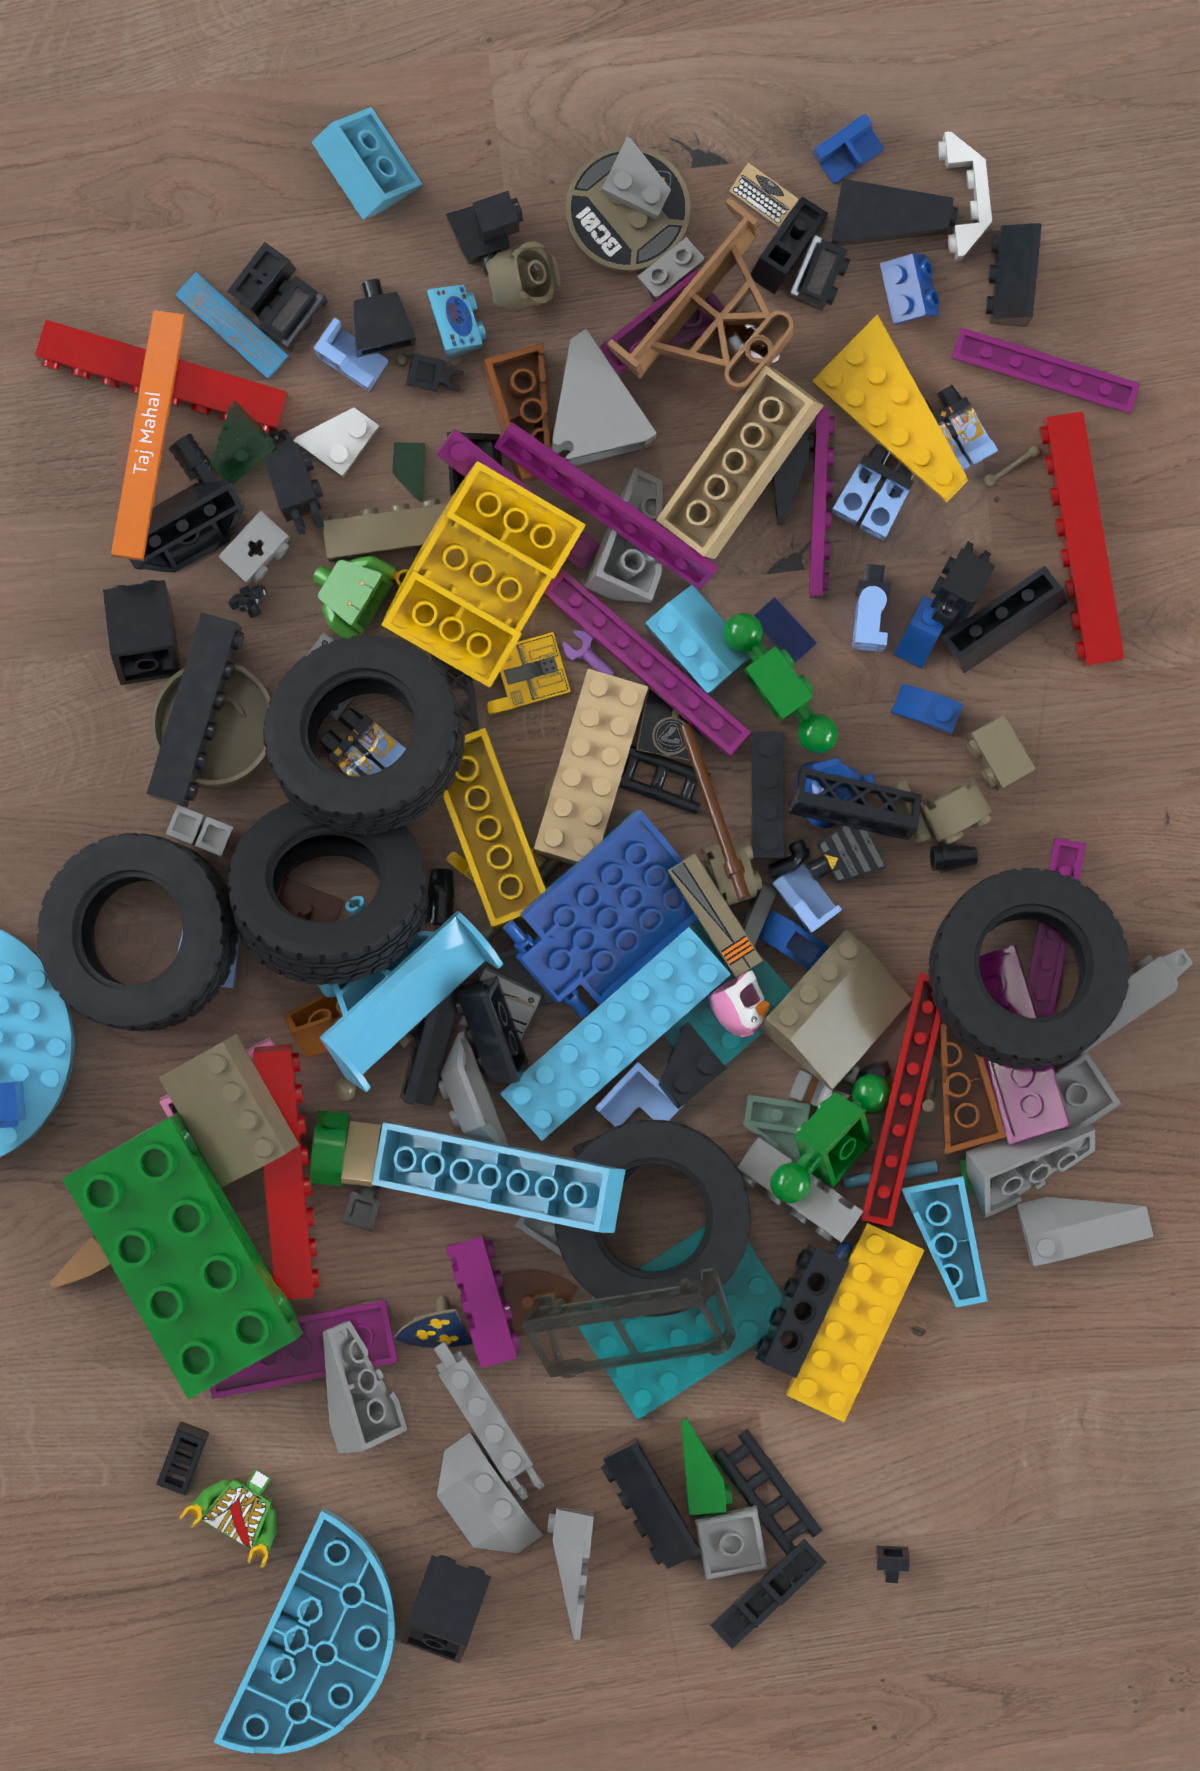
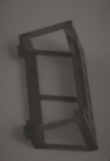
M716 1267L702 1269L700 1271L701 1278L690 1282L689 1278L682 1279L679 1286L568 1304H565L564 1298L557 1299L555 1303L553 1294L538 1296L522 1322L526 1337L551 1378L558 1376L572 1378L584 1372L706 1353L720 1355L730 1350L736 1338ZM713 1290L715 1291L725 1325L723 1333L707 1306ZM698 1307L702 1311L715 1337L708 1339L704 1343L638 1352L620 1320ZM611 1321L630 1352L627 1355L584 1361L580 1358L564 1360L555 1330ZM547 1331L554 1354L551 1361L548 1359L534 1333Z

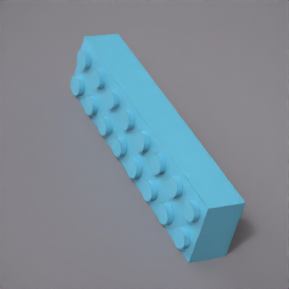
M690 925L523 1073L519 1082L511 1083L500 1094L539 1139L543 1141L729 977L732 972L698 931Z
M383 1122L372 1185L594 1232L614 1233L625 1169L400 1123Z

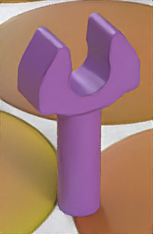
M574 630V635L583 643L582 648L579 650H574L569 644L563 642L566 657L571 661L584 659L598 672L613 675L616 672L591 649L593 638L586 632Z

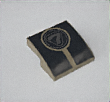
M648 688L636 750L690 760L680 731L681 726L690 723L650 688ZM692 726L701 750L703 734Z

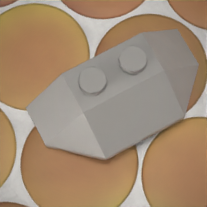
M466 1032L458 1033L440 1074L443 1081L437 1082L443 1099L450 1098L454 1110L449 1112L455 1129L461 1128L464 1134L475 1139L510 1146L482 1073L479 1070Z
M471 1432L444 1451L437 1497L473 1548L518 1554L544 1535Z

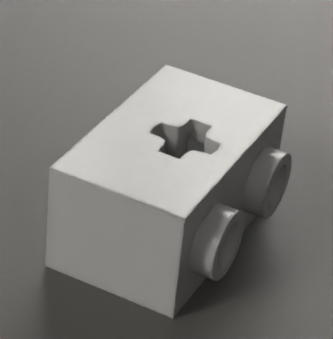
M260 511L218 557L247 585L252 581L258 583L269 570L266 565L273 558L279 560L290 547L287 544L290 537ZM263 543L261 547L264 552L263 555L255 554L251 557L252 550L250 546L252 544L259 546Z

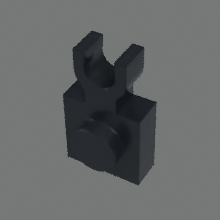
M412 354L405 385L437 392L439 383H441L447 389L460 391V386H454L450 383V377L452 374L463 376L464 371L457 369L444 371L442 370L444 361Z
M361 1186V1194L351 1191L342 1223L373 1232L382 1204V1200L375 1199L374 1195L379 1192L381 1186Z

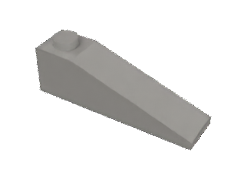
M634 468L621 499L660 525L656 519L662 512L663 480ZM608 527L593 560L584 587L611 600L650 603L662 574V564Z
M1093 1126L1059 1130L1012 1145L1008 1143L1007 1138L998 1139L966 1151V1172L983 1216L987 1218L1013 1207L1022 1201L1020 1195L1034 1185L1038 1190L1046 1184L1044 1180L1057 1170L1060 1172L1066 1171L1094 1152L1095 1129ZM990 1178L992 1179V1188H990Z
M1043 1197L1016 1204L1030 1264L1034 1267L1154 1237L1147 1206L1057 1197Z
M345 1321L323 1331L329 1424L338 1453L363 1452L407 1431L398 1398L394 1392H389L383 1383L382 1378L384 1376L379 1368H374L367 1357L368 1350L351 1322Z
M556 1506V1514L549 1513L547 1532L553 1533V1545L573 1638L580 1640L594 1510Z

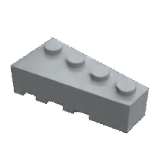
M757 1137L736 1167L741 1170L740 1175L745 1182L752 1187L758 1182L767 1189L764 1195L780 1205L782 1201L777 1199L771 1190V1176L778 1166L784 1163L795 1162L760 1137ZM811 1174L809 1193L799 1202L787 1203L792 1207L789 1213L804 1224L809 1219L818 1225L815 1232L829 1242L836 1238L842 1243L864 1211Z

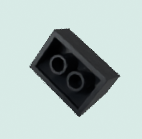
M1041 223L1001 225L999 234H993L991 253H997L996 265H990L988 283L994 284L993 296H987L985 314L991 315L990 324L1028 327L1032 320Z
M498 976L463 985L455 999L456 1007L461 1016L464 1015L467 1021V1037L471 1045L475 1044L479 1054L476 1059L480 1072L486 1074L488 1082H519L528 1064V1059Z

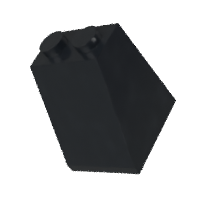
M148 580L142 584L130 586L117 585L111 589L103 590L110 655L120 685L168 678L180 671L181 663L174 619L165 580Z
M432 1555L401 1643L460 1664L491 1576L485 1575L486 1572L478 1567L468 1566L466 1568L458 1565L454 1559L448 1556L439 1555L436 1557Z

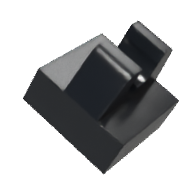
M877 1545V1570H885V1583H898L899 1571L909 1572L910 1558L908 1547Z

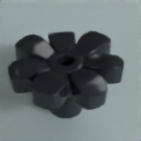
M247 585L240 588V594H234L228 602L231 610L239 608L240 611H247L251 618L258 616L261 613L258 604L262 602L261 598L267 595L265 586L256 585L249 589Z

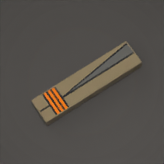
M696 854L691 855L668 870L669 875L735 978L763 961Z

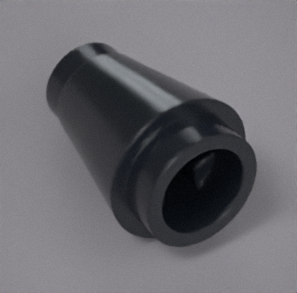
M939 842L937 846L930 847L929 857L933 871H939L942 874L977 865L978 854L975 846L969 847Z

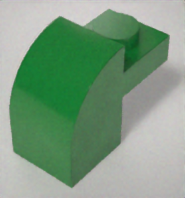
M318 1110L311 1155V1183L333 1186L342 1185L341 1175L350 1114Z

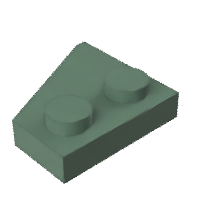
M748 1094L743 1126L797 1163L801 1157L794 1136L799 1126L808 1121L811 1104Z

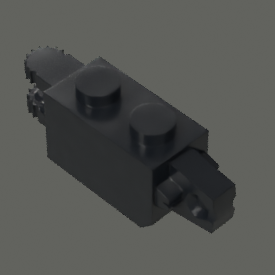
M287 429L269 435L272 452L267 455L264 463L285 520L287 522L294 520L299 535L306 533V526L301 517L312 513V519L317 528L324 527L325 525L320 513L322 507L318 499L324 495L318 479L312 480L309 471L314 470V466L309 453H302L298 443L294 444Z
M967 541L964 549L961 548L956 559L951 556L949 557L941 572L946 577L939 576L931 593L936 595L930 606L934 608L931 619L940 622L945 627H949L954 620L959 622L967 619L995 565L987 562L991 553L985 550L980 557L971 553L974 544Z

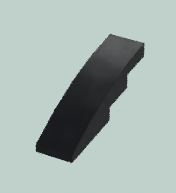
M805 1539L802 1540L731 1604L710 1626L733 1649L779 1606H782L826 1561Z

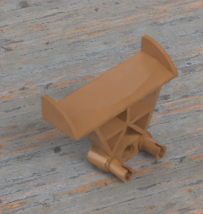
M730 197L726 200L725 204L740 223L633 352L629 354L612 339L607 343L615 356L638 378L642 377L661 354L725 371L724 375L727 386L735 393L742 395L745 394L764 365L769 366L794 335L792 317L785 311L777 310L771 314L769 313L741 257L760 235L759 222ZM737 264L746 283L722 312L719 313L706 303L705 300L731 268ZM752 294L760 312L735 313L746 298ZM697 309H700L713 320L712 324L690 350L668 345ZM761 324L730 361L724 325ZM717 333H719L723 359L701 354ZM757 345H763L768 349V353L764 358L758 359L751 355L752 348Z

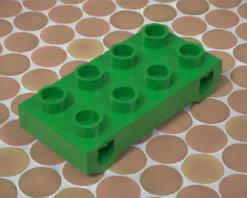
M178 1112L62 1178L188 1400L295 1341L303 1334L291 1303L275 1284Z

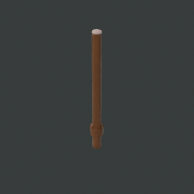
M685 724L680 727V731L725 860L723 867L726 876L732 880L738 900H745L750 897L743 876L745 873L741 859H737L692 725Z

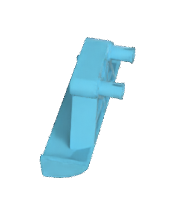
M354 896L350 899L355 908H353L349 901L346 902L345 908L353 916L367 905L362 896ZM457 911L435 932H417L416 939L408 949H405L404 954L374 975L371 974L366 978L343 984L318 985L326 997H337L343 1015L320 1039L345 1078L367 1092L371 1087L363 1074L483 962L486 961L498 969L503 963L483 935L464 915Z

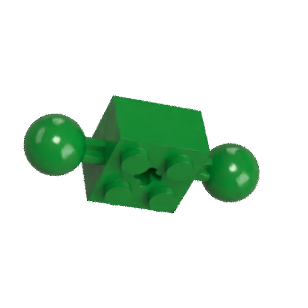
M737 613L731 616L723 628L724 640L732 650L747 653L753 661L752 664L745 668L743 674L780 724L793 715L800 725L798 729L799 742L808 752L822 754L831 750L838 739L837 726L830 717L824 714H815L809 707L808 703L813 698L811 692H813L814 688L804 674L798 677L792 669L795 662L785 649L779 651L776 646L769 651L761 642L763 638L762 624L754 615Z
M867 1074L860 1077L852 1088V1102L834 1092L827 1100L820 1103L816 1113L807 1122L799 1126L794 1138L801 1158L797 1163H784L778 1166L771 1176V1190L777 1199L785 1203H796L804 1199L811 1187V1174L833 1188L868 1150L873 1141L865 1115L877 1114L887 1108L891 1087L885 1078L876 1074Z

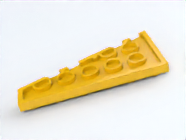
M877 314L812 382L822 393L947 503L964 486L968 478Z

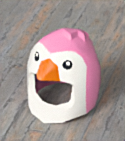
M752 970L719 986L708 995L711 1010L718 1022L727 1031L731 1032L733 1036L746 1037L753 1035L755 1030L763 1024L769 1011L770 1003L764 1001Z

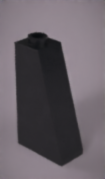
M842 179L831 243L845 246L947 234L949 225L955 226L958 208L952 207L953 197Z

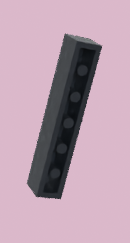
M201 612L148 786L147 794L152 798L188 808L189 802L194 801L197 796L199 783H196L198 772L203 771L206 766L208 753H205L208 740L212 741L214 739L217 729V723L214 722L217 710L221 711L225 704L226 693L223 692L226 680L230 681L233 677L235 663L232 662L235 650L239 651L244 640V633L241 632L242 627L237 622Z

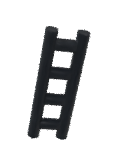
M631 745L619 788L697 814L700 802L692 800L698 783L693 767L654 753L636 750L637 747ZM638 762L656 767L651 785L633 779ZM668 772L686 778L680 795L662 789Z
M745 1429L738 1435V1438L743 1443L728 1455L723 1448H720L712 1456L749 1506H757L759 1519L783 1552L788 1554L796 1547L792 1541L806 1530L812 1538L823 1530L750 1431ZM751 1454L761 1467V1470L746 1480L735 1465ZM770 1480L781 1495L765 1506L754 1490ZM789 1505L799 1521L784 1531L773 1516Z

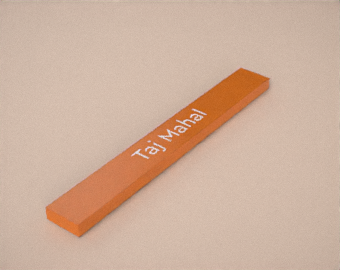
M153 310L111 550L112 557L144 561L186 318L184 314Z

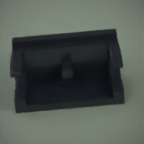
M264 242L227 292L240 305H244L252 314L259 317L263 309L277 296V291L283 282L289 279L295 272L296 267L287 257Z

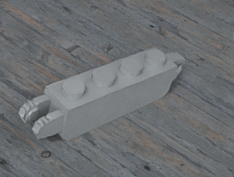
M1183 948L1164 957L1157 956L1153 959L1151 955H1148L1135 964L1137 970L1130 974L1127 995L1116 1019L1094 1044L1080 1054L1086 1053L1177 991V978L1193 964Z
M445 1341L434 1347L435 1352L442 1361V1363L436 1366L439 1371V1377L505 1481L511 1483L522 1501L528 1495L525 1487L516 1476L524 1470L527 1471L535 1487L539 1490L545 1487L532 1466L534 1463L467 1356H463L461 1351L453 1354Z

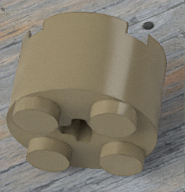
M529 241L501 251L492 259H489L487 271L489 273L490 287L493 292L492 298L496 306L520 312L549 302L554 298V291L559 289L560 271L552 254L547 255L542 249L545 246L535 241Z
M974 777L966 779L969 784L967 786L963 785L961 787L957 783L928 799L929 807L921 804L920 811L937 841L943 840L947 844L952 843L964 836L962 830L969 826L978 828L991 820L989 813L992 809Z
M739 837L732 838L731 841L737 859H741L745 869L743 876L750 897L745 900L756 897L757 890L763 888L758 871L753 872L750 859H753V852L748 840L742 842ZM719 843L701 848L700 855L705 853L707 855V860L703 861L702 865L727 905L745 901L738 900L732 880L726 876L723 867L725 860Z

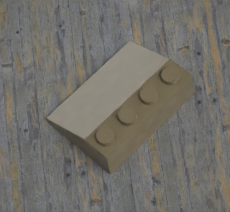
M845 929L768 1015L760 1030L832 1091L912 999L875 955Z
M237 1034L159 1077L220 1187L265 1166L299 1145Z

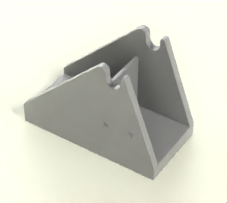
M587 329L571 338L551 449L557 454L562 451H569L570 453L566 455V459L570 460L568 462L579 466L641 451L652 445L655 441L656 431Z

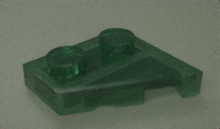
M235 400L229 406L228 414L221 429L218 444L214 450L210 465L225 480H229L233 486L270 453L277 443Z

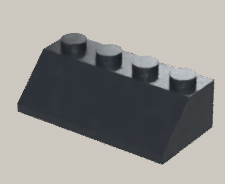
M634 1438L603 1456L605 1464L601 1466V1469L610 1483L613 1481L617 1482L621 1489L617 1496L626 1510L632 1508L638 1519L634 1520L633 1523L642 1538L648 1535L653 1547L649 1548L657 1564L664 1563L666 1568L669 1569L700 1554V1547L637 1439Z

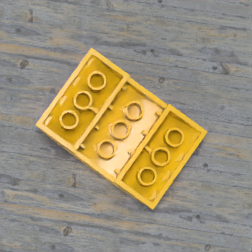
M476 461L450 499L418 552L381 625L490 688L522 635L521 630L551 579L556 577L586 524Z

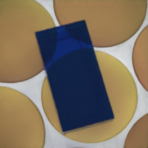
M775 597L754 615L761 622L764 634L780 651L785 649L795 663L817 644Z

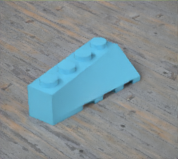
M956 1176L901 1188L952 1297L953 1305L955 1307L988 1302L964 1177Z

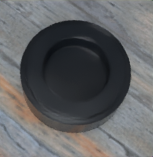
M882 1060L863 1067L858 1073L860 1077L867 1074L885 1077L890 1074L891 1068L888 1060Z

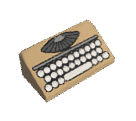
M747 163L729 190L730 193L778 228L781 227L799 200L750 163Z

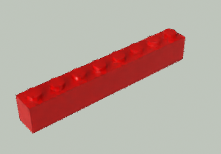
M45 320L35 353L37 359L42 361L41 366L55 371H59L61 366L71 369V375L89 380L91 375L101 378V384L119 389L121 384L131 387V393L139 395L146 349ZM178 359L171 405L179 407L180 402L192 406L191 411L209 416L211 411L221 414V420L239 425L241 420L251 423V429L269 434L270 429L278 431L288 394L284 390Z
M1084 412L1046 417L1043 421L1044 426H1039L1042 445L1047 444L1049 457L1044 458L1047 476L1052 475L1054 487L1050 488V499L1052 506L1058 507L1059 518L1055 519V529L1057 537H1063L1064 549L1060 550L1062 567L1068 568L1070 580H1065L1067 598H1073L1075 611H1070V618L1073 630L1078 629L1080 642H1075L1078 661L1083 660L1084 667L1120 662L1125 657Z
M919 973L892 1082L891 1094L862 1209L864 1212L860 1217L862 1221L892 1227L941 1022L940 1011L935 1007L931 994L933 990L929 985V975Z
M293 1044L255 1047L253 1051L254 1065L299 1143L297 1147L285 1155L263 1166L273 1278L275 1284L282 1290L288 1300L313 1298L315 1288L320 1287L319 1269H313L312 1257H317L316 1238H310L309 1226H314L313 1207L307 1208L306 1196L312 1195L310 1176L305 1177L304 1165H309L308 1146H302L301 1134H306L305 1115H299L298 1103H303L302 1084H296L295 1072H301L299 1053H293Z

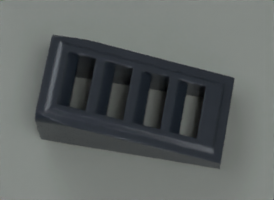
M184 1422L179 1423L156 1485L186 1496L207 1441L208 1431ZM184 1439H187V1440H190V1441H192V1442L198 1443V1445H197V1444H194V1443H191V1442H189V1441H186V1440H184ZM177 1447L195 1453L194 1457L176 1451ZM176 1460L189 1465L190 1468L186 1469L171 1462ZM168 1471L186 1477L185 1481L167 1476Z

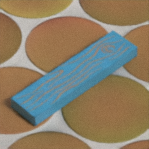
M197 272L175 294L182 303L267 380L289 358L279 346Z

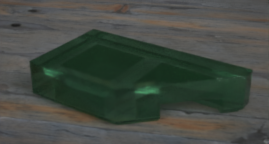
M393 442L392 474L418 502H423L425 443Z

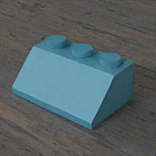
M372 107L332 122L312 141L320 157L324 160L337 183L341 186L363 220L383 212L423 185Z
M693 585L668 602L645 623V627L695 684L708 695L750 659L747 653L736 652L726 644L723 637V628L726 622Z

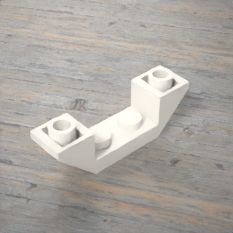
M945 132L943 141L938 142L939 160H945L946 169L971 166V170H966L968 189H973L974 201L969 202L971 220H976L977 223L955 225L953 234L948 235L949 252L955 253L956 261H962L992 223L986 159L954 133Z

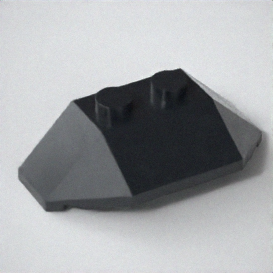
M230 481L195 483L154 506L144 561L129 559L133 567L139 570L147 569L175 573L228 543L237 525L239 516L244 509V505Z

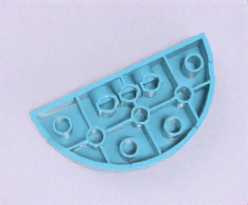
M1 928L0 1083L23 1081L26 1119L18 1120L17 1127L0 1128V1158L23 1146L48 1122L65 1094L70 1081L75 1056V1029L70 1008L48 980V973L44 971L40 955L19 938Z
M324 1507L213 1742L215 1744L252 1754H282L312 1747L334 1736L351 1723L366 1708L383 1681L391 1660L396 1633V1609L389 1578L383 1564L367 1540L351 1524Z

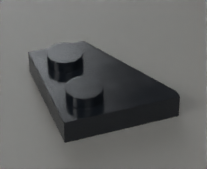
M687 1022L680 1029L679 1038L671 1051L668 1065L662 1073L658 1086L679 1109L727 1068L692 1025Z

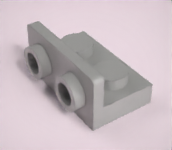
M686 237L638 275V279L644 291L651 299L654 297L660 299L701 266L705 259Z

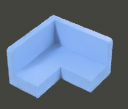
M336 318L332 320L313 348L318 359L368 392H370L389 363L388 359L379 353L357 358L355 337L343 330L341 322Z
M804 864L796 871L785 876L782 875L772 883V886L777 889L778 894L809 933L815 931L842 910L839 905H834L818 882L813 880Z
M637 1062L599 1102L595 1109L616 1127L622 1125L638 1107L644 1110L653 1120L669 1121L683 1106L677 1109L658 1086L659 1081Z

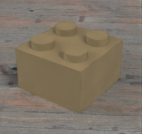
M1005 714L967 736L969 742L965 746L974 761L978 759L981 761L985 768L981 774L990 788L995 786L997 791H1000L1036 769Z

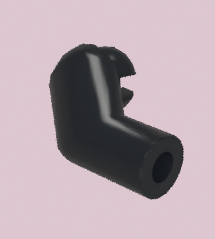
M799 840L789 845V850L792 852L791 856L768 866L773 879L796 871L809 857L810 851L809 848H806L804 840Z

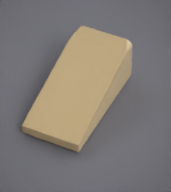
M350 1121L341 1175L342 1183L373 1187L372 1180L379 1147L381 1125Z

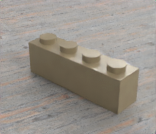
M436 499L421 502L422 507L409 509V504H399L391 506V511L378 513L377 508L361 510L359 511L360 516L347 517V513L328 515L329 520L323 521L325 525L323 533L327 559L330 562L421 549L447 504H440V500Z

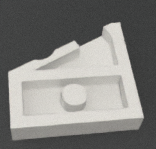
M352 408L297 436L294 442L298 443L300 447L341 477H344L380 426L356 408Z

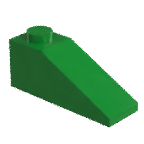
M683 1417L681 1418L688 1514L698 1515L727 1512L726 1504H732L731 1485H724V1478L688 1418Z

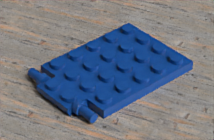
M638 809L520 913L539 935L535 940L529 934H524L513 920L505 924L503 929L513 939L515 948L520 952L515 956L516 959L554 1002L562 1001L565 1005L569 1004L581 1018L585 1017L590 1012V1009L578 996L579 991L576 987L579 984L601 1005L697 920L694 912L668 873L669 869L682 862L683 859L647 816Z

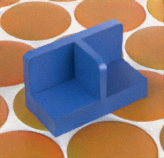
M866 113L813 150V156L833 184L838 183L884 151V146L871 129L873 123Z

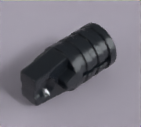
M191 433L183 436L169 447L168 450L170 453H173L174 458L179 462L181 468L184 469V473L190 481L196 479L198 483L217 481L210 470L214 465L208 456L203 453L204 451L198 446L199 444L193 439L194 436Z
M435 868L431 869L425 924L442 925L454 914L453 870Z

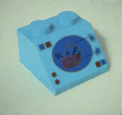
M464 284L427 290L447 359L484 349L482 340L487 339V335L482 321L476 322L473 310L478 309L473 291L466 292Z

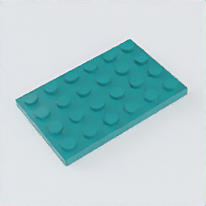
M706 1225L638 1269L643 1271H662L684 1262L700 1244ZM748 1242L744 1256L730 1280L714 1296L695 1308L660 1317L637 1316L613 1309L593 1297L570 1312V1315L638 1420L758 1343L760 1338L767 1334L771 1326L769 1319L772 1311L776 1306H780L784 1297Z

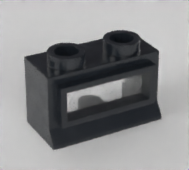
M813 234L788 297L820 311H823L825 304L832 306L839 289L833 286L838 275L844 277L851 260L846 258L848 249Z
M297 276L294 277L292 282L289 279L283 282L277 291V295L280 296L274 306L268 304L258 317V320L261 321L259 325L260 330L290 352L294 348V341L302 330L306 331L312 323L311 318L321 305L324 307L327 304V299L324 295L317 292Z

